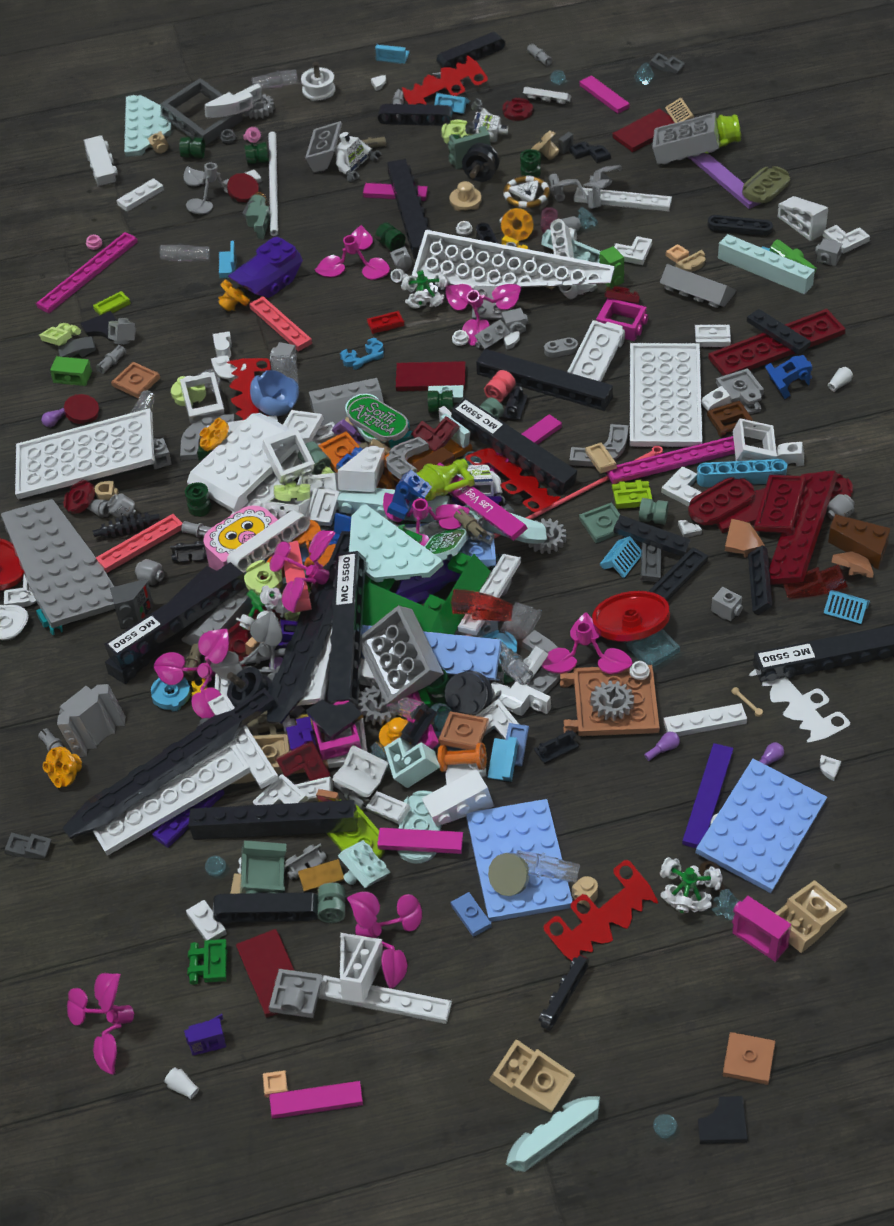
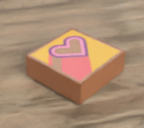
M318 789L316 794L317 802L339 801L337 792Z

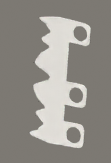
M754 669L749 676L757 675L756 670ZM787 677L762 683V686H772L770 691L772 702H790L783 715L792 720L803 721L799 728L811 730V737L807 739V742L825 739L850 725V721L841 712H835L822 718L815 710L829 702V698L821 689H814L802 695ZM819 693L823 696V701L821 703H814L810 699L811 695ZM839 716L843 718L844 724L840 727L834 726L831 723V719Z

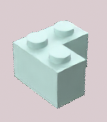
M399 737L384 747L393 779L407 788L440 768L435 751L422 742L413 746Z

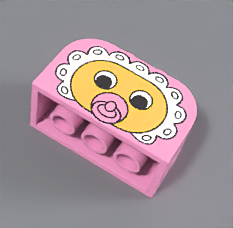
M247 506L216 524L204 536L209 567L217 571L227 565V557L233 550L278 519L261 506Z

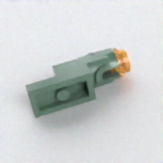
M257 192L251 197L243 211V216L246 217L248 226L254 228L258 239H264L270 221L269 206H266L267 198L261 192Z

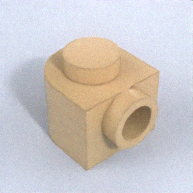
M161 131L148 138L156 153H164L168 149V143Z
M113 481L100 482L95 486L97 499L109 501L113 495L119 494L118 488H115Z
M588 876L580 878L572 886L574 900L580 895L586 894L594 902L598 896L597 881ZM585 900L578 902L580 904L583 903L588 908L590 907V904Z

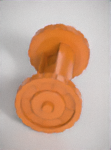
M477 743L475 750L448 751L446 745H440L438 748L440 771L446 772L449 765L474 763L477 764L479 770L485 769L487 753L484 743Z

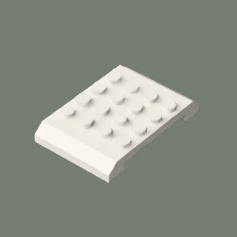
M262 413L251 414L190 472L187 484L190 485L195 482L205 484L208 487L211 500L236 513L249 502L247 496L273 472L272 466L262 448L263 439L287 431L290 428ZM300 434L305 444L310 442L308 437ZM294 442L275 449L274 452L279 463L284 462L293 452L298 454L299 447Z

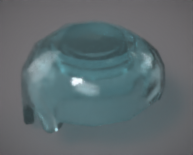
M437 703L431 706V709L437 712L431 724L434 731L442 732L449 712L452 710L446 704Z

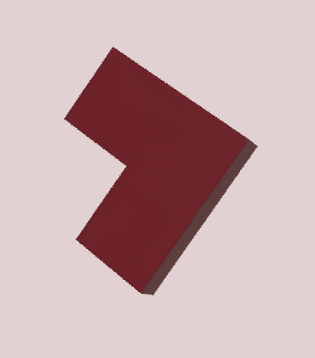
M445 416L435 429L421 421L411 435L414 438L420 437L426 441L429 449L434 452L444 447L460 426Z
M313 741L306 742L275 758L285 777L304 768L310 781L331 776Z

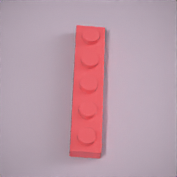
M261 297L250 303V309L289 344L295 345V349L298 352L312 344V339L266 298Z
M171 514L96 557V560L104 568L105 572L108 573L181 531L182 522L174 514Z

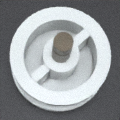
M314 62L313 69L307 70L301 76V82L304 85L302 88L304 96L311 101L332 97L335 92L334 74L332 71L326 68H319V62Z

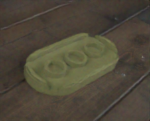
M772 166V168L764 167L744 183L742 194L752 202H769L789 185V173L777 166Z

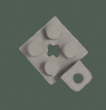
M748 368L716 378L717 386H722L730 395L731 403L740 400L749 414L761 411V405L758 401H761L764 389Z

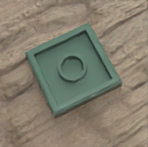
M612 502L579 514V520L595 543L619 535L613 533V529L620 513Z

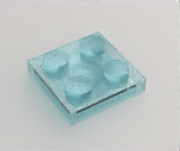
M663 629L643 639L625 641V646L640 661L645 662L647 665H652V667L680 652V646Z

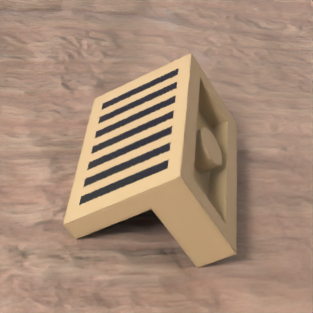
M682 98L665 107L675 123L694 118Z

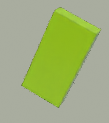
M120 291L93 305L99 315L110 311L114 313L131 304V302Z

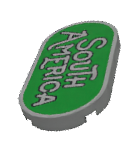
M362 397L353 401L348 407L347 413L350 422L381 441L399 440L408 432L407 418L376 398Z

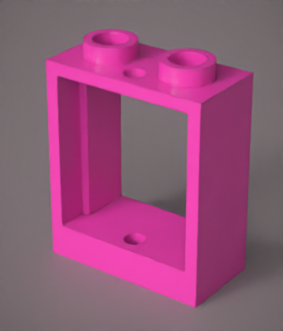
M608 298L596 321L604 324L610 322L623 326L625 339L635 341L636 337L642 332L643 324H646L648 321V314H646L645 306ZM613 314L634 318L635 321L631 325L611 320Z
M349 700L343 702L338 701L335 702L333 705L345 704L349 702ZM312 720L322 760L346 755L352 745L361 749L355 724L350 727L351 736L323 742L320 729Z
M747 896L743 901H739L733 909L732 933L776 962L788 948L791 923Z

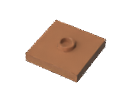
M132 362L111 383L113 387L136 398H140L160 379V374Z
M450 711L438 739L439 745L475 750L477 743L483 740L489 724V718Z
M730 1032L723 1076L768 1085L775 1041Z

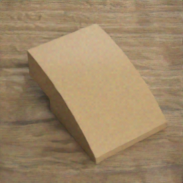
M287 734L253 736L277 774L283 773L275 758L289 751ZM250 772L231 784L256 780Z
M814 880L787 900L786 905L776 911L775 914L791 923L789 944L802 953L840 918L848 906Z
M516 1039L489 1081L530 1105L552 1112L575 1074L538 1049L534 1052Z

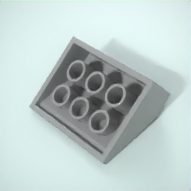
M716 113L655 128L652 148L657 165L668 164L673 160H683L688 156H699L701 153L714 152L719 149Z
M398 605L362 634V653L387 704H391L430 685L444 674L412 609Z

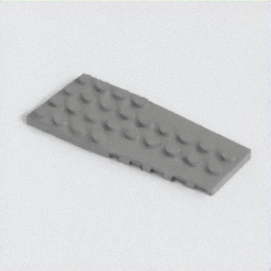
M53 499L1 513V520L4 522L5 530L10 536V542L13 544L20 566L24 570L29 588L51 628L115 609L110 588L114 587L104 568L97 562L94 554Z

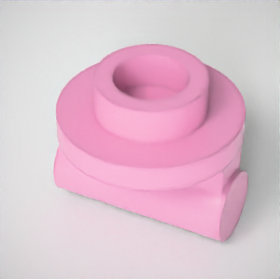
M250 127L246 130L243 138L245 141L248 140L251 143H255L260 139L261 134L256 127Z

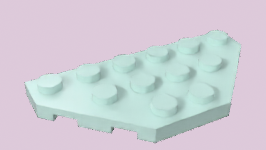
M132 95L126 97L125 157L141 156L145 153V149L148 147L152 148L148 138L160 131L166 137L172 134V123L161 116L159 104L141 95Z
M364 504L351 515L349 552L359 551L366 558L365 574L375 582H383L384 579L389 578L404 580L410 579L411 576L430 577L444 565L439 557L368 505Z

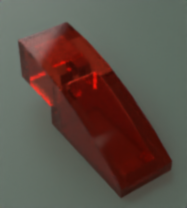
M839 564L820 571L819 567L806 572L803 582L783 584L788 598L822 595L829 593L831 590L837 591L848 587Z
M453 590L451 601L452 614H472V620L512 621V604L481 592Z

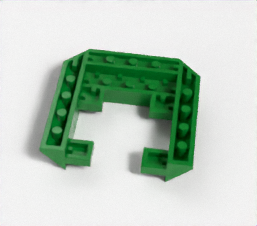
M405 525L396 526L418 543L422 542V535L405 529ZM458 552L450 560L448 569L461 574L448 598L445 601L430 594L424 605L391 592L396 584L394 578L384 579L383 582H375L365 574L362 625H375L399 605L413 610L424 632L455 635L458 625L485 584L491 571L475 554L471 557Z

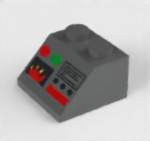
M148 579L110 588L120 629L131 627L144 619L154 606Z

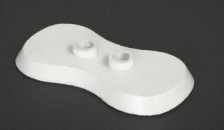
M0 605V640H11L20 634L28 620V613L24 608L18 605Z

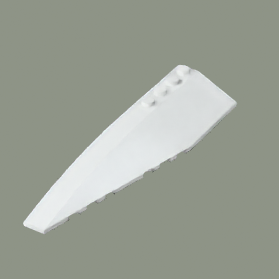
M425 230L412 276L418 278L417 272L422 270L428 279H435L436 274L445 271L449 280L448 284H467L472 288L474 286H500L503 284H516L520 287L611 283L615 266Z

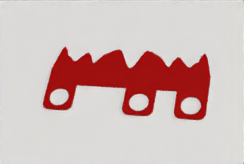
M467 55L466 64L457 63V69L450 67L441 68L440 79L428 74L423 80L422 86L415 84L413 90H407L402 87V91L408 104L422 103L427 105L423 98L445 87L452 96L465 92V88L460 82L465 77L469 76L474 85L486 82L488 77L479 64ZM482 74L484 79L477 82L474 80V76ZM454 85H459L461 91L454 93L451 88Z
M245 358L227 362L237 367L231 374L239 377L231 382L229 388L242 392L241 395L231 399V402L236 407L242 409L236 412V415L243 418L242 420H246L251 414L259 413L258 408L255 407L250 397V385L255 377L254 371H267L271 369L270 360L267 358ZM258 361H265L267 367L263 369L258 368L256 363ZM243 364L246 365V369H245V370H241Z
M492 448L481 449L465 456L466 460L473 465H484L489 462L507 476L510 480L501 483L500 486L508 493L516 494L524 490L531 495V498L523 501V505L533 512L545 509L561 498V496L547 495V488H538L539 482L535 476H520L522 468L515 463L505 462L506 457L496 455V451ZM477 456L482 462L474 463L470 458ZM506 484L515 485L517 487V490H508L506 488ZM533 501L538 503L539 508H531L528 505V502Z
M624 860L613 870L614 875L625 888L599 909L586 894L580 895L571 903V909L582 921L576 928L571 930L559 916H554L544 925L543 929L571 961L574 957L578 958L581 950L592 952L591 941L597 943L613 941L609 926L610 922L628 929L632 920L631 908L642 911L643 899L658 903L650 884L629 860ZM628 866L632 869L633 875L630 879H624L620 876L619 871L621 867ZM581 900H585L590 904V911L586 914H582L577 910V903ZM554 922H558L563 926V933L559 936H555L550 932V925Z

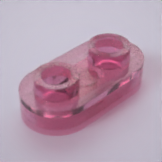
M545 208L542 210L541 230L544 233L547 229L550 230L551 223L558 219L556 209Z

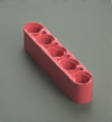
M298 541L288 542L291 550L287 557L303 565ZM285 560L283 567L286 583L294 582L296 577L305 578L304 569ZM304 582L302 594L296 604L295 613L312 610L306 582Z

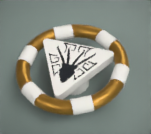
M522 176L508 182L504 187L503 194L506 201L520 208H531L541 205L548 199L550 188L540 178ZM538 185H540L544 190V194L534 201ZM509 191L519 196L521 201L513 199Z

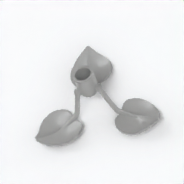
M206 163L204 165V172L192 169L189 166L186 167L184 172V182L186 184L199 186L206 183L203 200L190 199L186 203L188 211L195 214H207L212 211L213 203L206 201L209 182H214L217 178L220 185L224 187V191L227 192L229 179L222 182L220 173H217V165L215 163Z
M606 166L596 170L595 173H598V180L583 184V186H592L593 188L592 191H588V195H586L578 179L562 180L554 184L550 191L557 186L575 184L578 185L584 195V200L587 199L589 208L601 206L600 188L603 189L610 182V179L601 180V175L614 169L621 171L622 166Z
M272 611L252 623L250 627L251 635L257 642L261 643L245 659L239 661V656L235 652L228 651L226 658L218 664L211 662L210 667L217 675L228 680V673L238 674L243 670L241 665L259 652L264 657H271L270 670L272 673L267 677L271 681L273 680L275 673L280 668V666L276 669L274 668V656L276 655L274 650L282 640V630L278 619Z

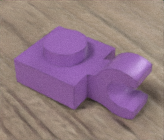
M344 419L334 425L331 430L336 435L347 431L357 444H360L359 441L364 439L359 432L355 433L357 430Z

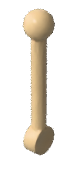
M734 687L732 689L734 695L739 696L755 711V716H762L763 710L756 708L740 693L739 688Z

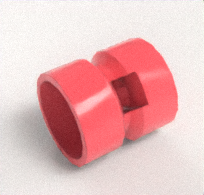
M500 370L485 386L484 393L487 398H495L502 402L515 387L516 381L509 372Z

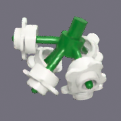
M422 270L417 272V279L415 276L403 274L401 285L403 290L407 289L413 292L417 287L415 294H410L409 298L405 299V303L411 308H420V306H425L427 302H430V307L441 305L444 295L438 292V287L443 290L444 287H447L449 281L445 271L436 274L435 279H428Z
M265 585L262 587L260 595H257L252 589L246 594L252 600L251 604L253 607L248 616L242 614L241 618H236V620L241 622L239 626L243 630L247 629L250 631V627L255 621L252 616L256 609L260 612L257 615V619L272 610L281 613L280 617L283 618L284 613H289V610L282 603V594L279 592V589L269 588V586Z
M669 857L666 858L662 864L660 876L662 878L667 876L670 879H675L679 875L682 882L678 886L667 885L665 891L661 892V897L668 904L676 907V910L680 913H688L689 910L693 912L704 911L712 906L710 902L712 899L711 895L706 892H699L697 886L705 883L707 887H714L715 890H719L722 883L720 869L710 867L709 870L705 871L704 876L700 875L697 866H691L685 872H681L679 859L675 858L672 860ZM689 891H694L695 894L688 898Z

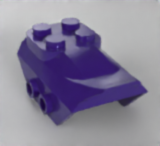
M273 237L256 250L257 255L227 277L254 294L270 298L293 282L303 260L294 245L282 238Z
M442 560L444 565L432 576L422 578V576H411L410 579L401 580L398 589L393 587L391 592L418 604H423L430 594L437 593L450 582L458 581L461 574L448 569L450 561Z

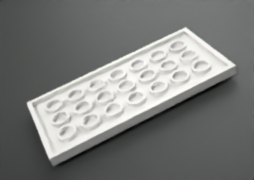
M630 343V446L691 447L702 444L699 343Z
M151 409L137 411L17 443L16 497L21 499L71 486L81 480L90 481L154 464L153 417Z

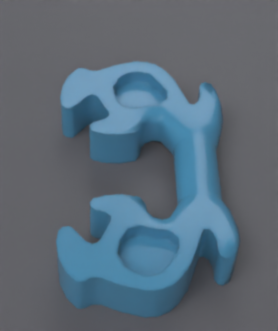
M377 338L368 339L365 349L369 355L357 358L355 350H352V353H348V350L345 349L340 353V359L343 360L344 366H353V369L356 370L365 363L383 358V343L378 341Z

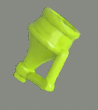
M719 115L717 118L719 147L727 146V144L734 141L740 142L741 133L737 115Z
M458 459L448 466L430 463L424 465L423 469L416 474L432 486L425 500L432 501L437 496H445L451 491L466 486H474V476L467 470V461L465 459ZM457 474H461L464 477L463 480L451 484V481Z

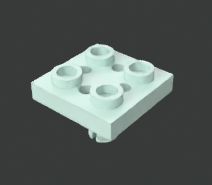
M364 840L343 850L338 855L349 869L344 875V880L350 885L355 884L358 880L364 888H367L390 873L386 864L376 856L371 846L366 844Z

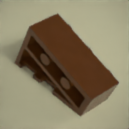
M835 514L830 526L828 543L845 552H855L866 557L874 565L873 567L879 570L888 545L891 528Z

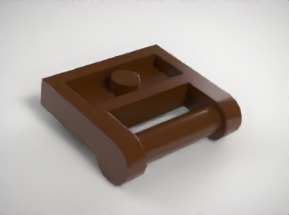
M740 400L707 411V416L717 429L720 437L733 431L737 422L724 426V424L739 419L753 421Z

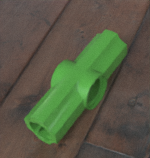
M778 239L771 245L770 252L812 268L816 272L817 268L804 259V255L799 249L792 250Z

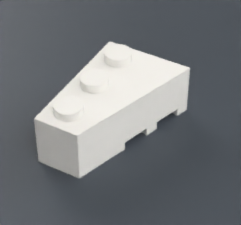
M102 135L85 139L87 159L90 161V167L93 170L97 185L101 186L116 182L115 175H118L116 166H112L113 158L111 153L108 154L109 146L107 141L103 140Z
M795 196L779 204L778 217L808 240L816 239L823 235V231L826 230L828 207Z
M378 446L366 447L338 469V490L375 492L384 471V448H379Z
M477 769L422 798L424 806L436 827L466 817V814L494 807L488 787Z
M341 933L340 985L342 1000L363 1003L382 964V939Z

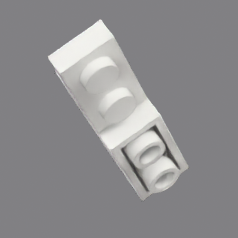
M257 83L235 95L228 92L206 103L205 116L207 118L225 117L253 108V102L262 98L261 86Z

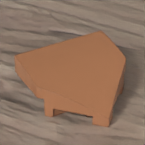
M731 519L725 551L744 554L746 558L750 552L762 545L765 547L750 523Z
M855 552L835 554L832 557V563L850 567L849 575L861 574L862 576L873 578V570L866 557Z

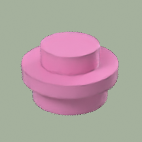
M91 235L87 238L86 246L89 249H98L102 246V240L98 235Z

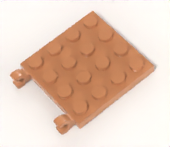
M647 665L650 673L643 680L634 679L630 675V668L617 674H607L601 671L599 667L573 668V673H560V687L565 688L574 684L577 720H564V733L567 730H573L574 733L578 731L579 736L659 733L660 727L652 665ZM609 680L612 681V684H616L619 681L620 686L626 684L627 690L631 689L632 695H634L633 709H630V714H624L623 719L617 716L615 721H613L612 717L605 720V715L598 717V711L593 712V706L590 705L591 692L595 691V686L601 688V682L607 685Z

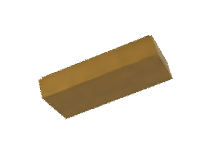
M339 859L298 871L304 893L318 889L319 886L325 883L344 881Z

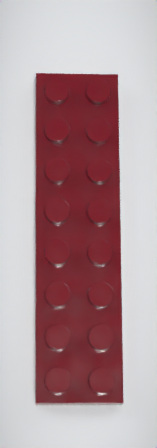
M828 309L785 324L810 340V347L844 335L846 330ZM761 333L711 352L708 359L725 376L747 368L749 371L792 355L795 352L767 334Z
M835 470L801 474V476H806L805 488L792 533L781 532L769 568L771 585L804 581L838 477Z

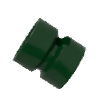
M181 137L179 144L180 156L182 158H190L193 155L194 158H204V138L194 137L192 140L190 137Z
M266 142L257 143L256 146L253 144L244 145L247 165L256 164L257 161L260 163L269 162Z
M528 149L520 154L521 176H534L538 178L541 175V156L537 150Z
M389 223L381 224L375 233V239L382 245H385L390 251L400 249L405 244V235Z
M438 390L428 391L429 414L439 413V408L443 406L450 412L452 411L453 390H445L441 394Z
M200 482L188 485L185 489V497L189 513L196 517L207 515L212 508L208 487Z
M443 668L441 669L444 674L425 687L430 700L437 704L446 702L445 688L449 677Z

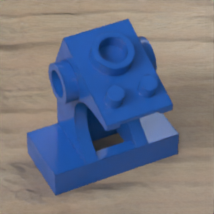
M804 355L794 356L776 368L771 363L765 366L770 378L784 399L791 396L788 386L792 381L800 378L805 380L807 385H810L812 364Z
M409 470L396 485L393 500L388 507L387 513L404 520L411 510L413 502L419 497L425 499L432 486L413 470Z

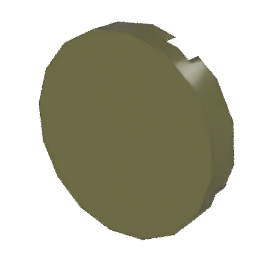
M516 853L500 854L492 860L489 866L488 877L490 884L501 895L512 896L520 894L529 882V867L526 861Z

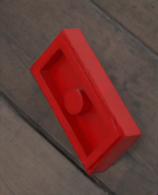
M396 311L368 318L367 324L371 333L374 334L404 326V320L400 312Z

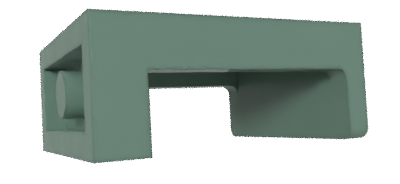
M485 126L478 127V134L455 139L453 135L449 136L448 148L450 155H448L450 164H453L456 169L462 168V159L472 145L477 143L490 145V134Z
M244 841L241 853L240 893L285 892L284 856L286 854V844Z

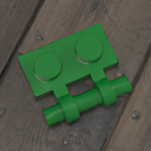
M226 939L204 940V948H199V944L196 942L191 943L190 950L188 951L190 967L187 968L189 983L192 985L197 984L200 975H204L205 983L227 981ZM200 958H204V965H198Z

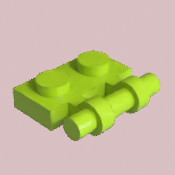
M635 480V482L630 483L622 481L619 484H612L616 509L640 507L642 498L652 499L648 481Z

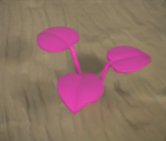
M362 225L351 235L344 237L345 248L342 249V259L331 255L324 258L318 267L315 268V272L323 277H337L345 270V266L342 263L345 262L346 253L350 255L358 253L366 265L362 269L365 278L376 280L390 272L386 261L381 258H372L368 263L360 250L368 249L373 243L372 236Z
M467 284L447 285L446 287L447 300L453 309L464 310L470 304L475 311L476 320H468L462 328L468 334L471 346H476L477 339L475 335L490 326L487 320H480L477 308L482 306L483 300L491 303L496 302V306L499 309L508 310L516 305L521 292L519 285L503 284L492 291L494 299L485 297V295H480L477 290H473Z
M385 493L383 508L386 516L392 521H403L387 513L394 494ZM419 498L413 502L407 517H410L413 513L414 517L417 518V534L420 531V520L425 519L428 513H430L434 520H439L441 528L455 530L462 525L454 518L455 512L457 511L461 514L458 509H463L469 514L470 509L460 505L444 504L436 508L434 514L431 507H428V502L425 499ZM419 534L422 535V542L420 544L425 546L429 541V537L425 534Z
M323 530L313 537L309 546V552L311 553L309 558L315 565H310L309 567L287 557L291 550L289 543L283 541L276 546L274 555L270 560L269 566L271 571L278 572L286 560L306 570V575L308 576V578L296 577L294 582L290 581L287 583L282 593V603L287 610L295 613L296 604L304 588V582H311L313 584L317 582L324 585L328 581L329 571L324 569L323 565L319 564L317 560L320 559L336 532Z
M584 613L575 622L570 631V637L575 642L572 652L570 653L565 648H555L548 652V656L541 666L552 673L569 672L577 665V660L573 656L576 653L578 643L588 645L591 642L599 657H601L598 661V667L601 671L607 674H617L630 668L633 663L632 659L619 649L609 648L604 654L601 653L595 641L601 635L595 631L593 620L589 614Z
M228 629L208 631L200 637L198 649L202 655L206 656V663H202L198 667L185 668V658L176 652L163 654L154 663V669L159 678L168 685L180 683L184 677L183 671H197L201 678H206L200 688L201 692L195 693L192 697L193 710L202 719L215 716L208 702L221 696L219 690L212 687L205 689V687L212 680L211 677H214L216 674L210 667L211 662L218 664L227 656L229 649Z
M359 892L347 898L358 923L355 928L356 935L377 938L381 934L382 926L401 921L405 931H413L417 929L422 920V908L418 902L419 900L410 894L403 895L398 900L397 912L400 917L381 923L376 922V915L379 913L380 905L374 894ZM382 942V946L388 948L382 954V968L388 987L393 989L404 978L407 972V961L401 950H395L394 946Z
M103 973L96 978L94 987L95 997L99 1001L98 1005L101 1009L86 1008L87 995L82 989L73 988L68 993L67 1013L69 1020L74 1025H81L84 1022L85 1012L107 1014L108 1022L114 1025L104 1030L102 1037H96L93 1048L94 1058L103 1071L109 1074H116L117 1046L114 1037L109 1032L121 1028V1024L131 1023L134 1018V1011L130 1005H113L121 974Z

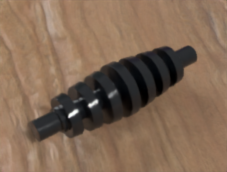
M145 512V517H141V514L138 513V519H134L133 514H130V521H127L126 515L122 516L123 523H120L119 518H116L115 525H113L111 520L108 521V527L103 523L100 529L93 530L92 532L94 538L104 536L105 539L109 538L108 534L110 533L112 538L116 537L115 532L117 531L119 536H123L122 530H126L127 535H131L129 528H133L134 533L138 532L136 526H140L141 530L145 529L144 524L150 527L152 522L160 520L159 514L148 515V512Z

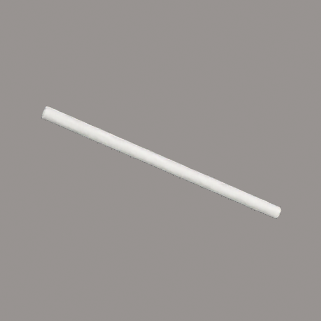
M275 132L269 133L270 234L272 236L278 235L277 148Z

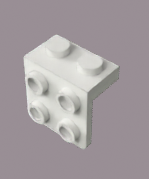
M352 745L344 765L336 772L332 780L339 786L348 788L361 797H369L381 784L389 762Z

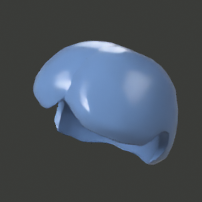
M267 370L260 377L259 375L255 376L251 381L250 397L255 407L266 415L282 416L290 412L296 404L299 396V386L294 379L285 376L283 373Z

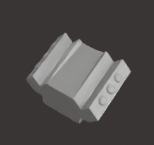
M109 684L97 685L93 689L85 686L59 706L60 715H58L57 725L73 754H77L79 757H86L87 749L97 748V745L107 736L115 734L116 726H125L126 716Z

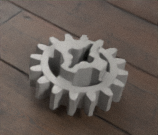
M263 94L261 99L253 102V108L243 113H245V116L255 117L256 119L258 117L264 118L265 115L269 116V113H273L274 109L273 99Z
M542 518L539 523H542L546 528L547 540L543 544L529 543V548L534 547L535 552L541 550V554L544 551L551 554V550L557 552L558 547L563 548V543H566V529H564L563 524L558 525L557 520L553 523L551 518L548 521Z
M609 680L607 685L601 682V688L595 686V691L591 692L590 705L593 706L592 711H598V717L605 715V720L612 717L613 721H615L617 716L623 719L624 714L629 715L630 709H633L634 695H632V690H627L626 684L620 686L619 681L616 684H612V681Z
M372 686L370 690L366 687L364 692L360 691L356 708L366 717L365 722L372 720V725H375L376 722L383 725L384 721L387 723L391 719L396 718L399 710V700L387 704L380 689Z

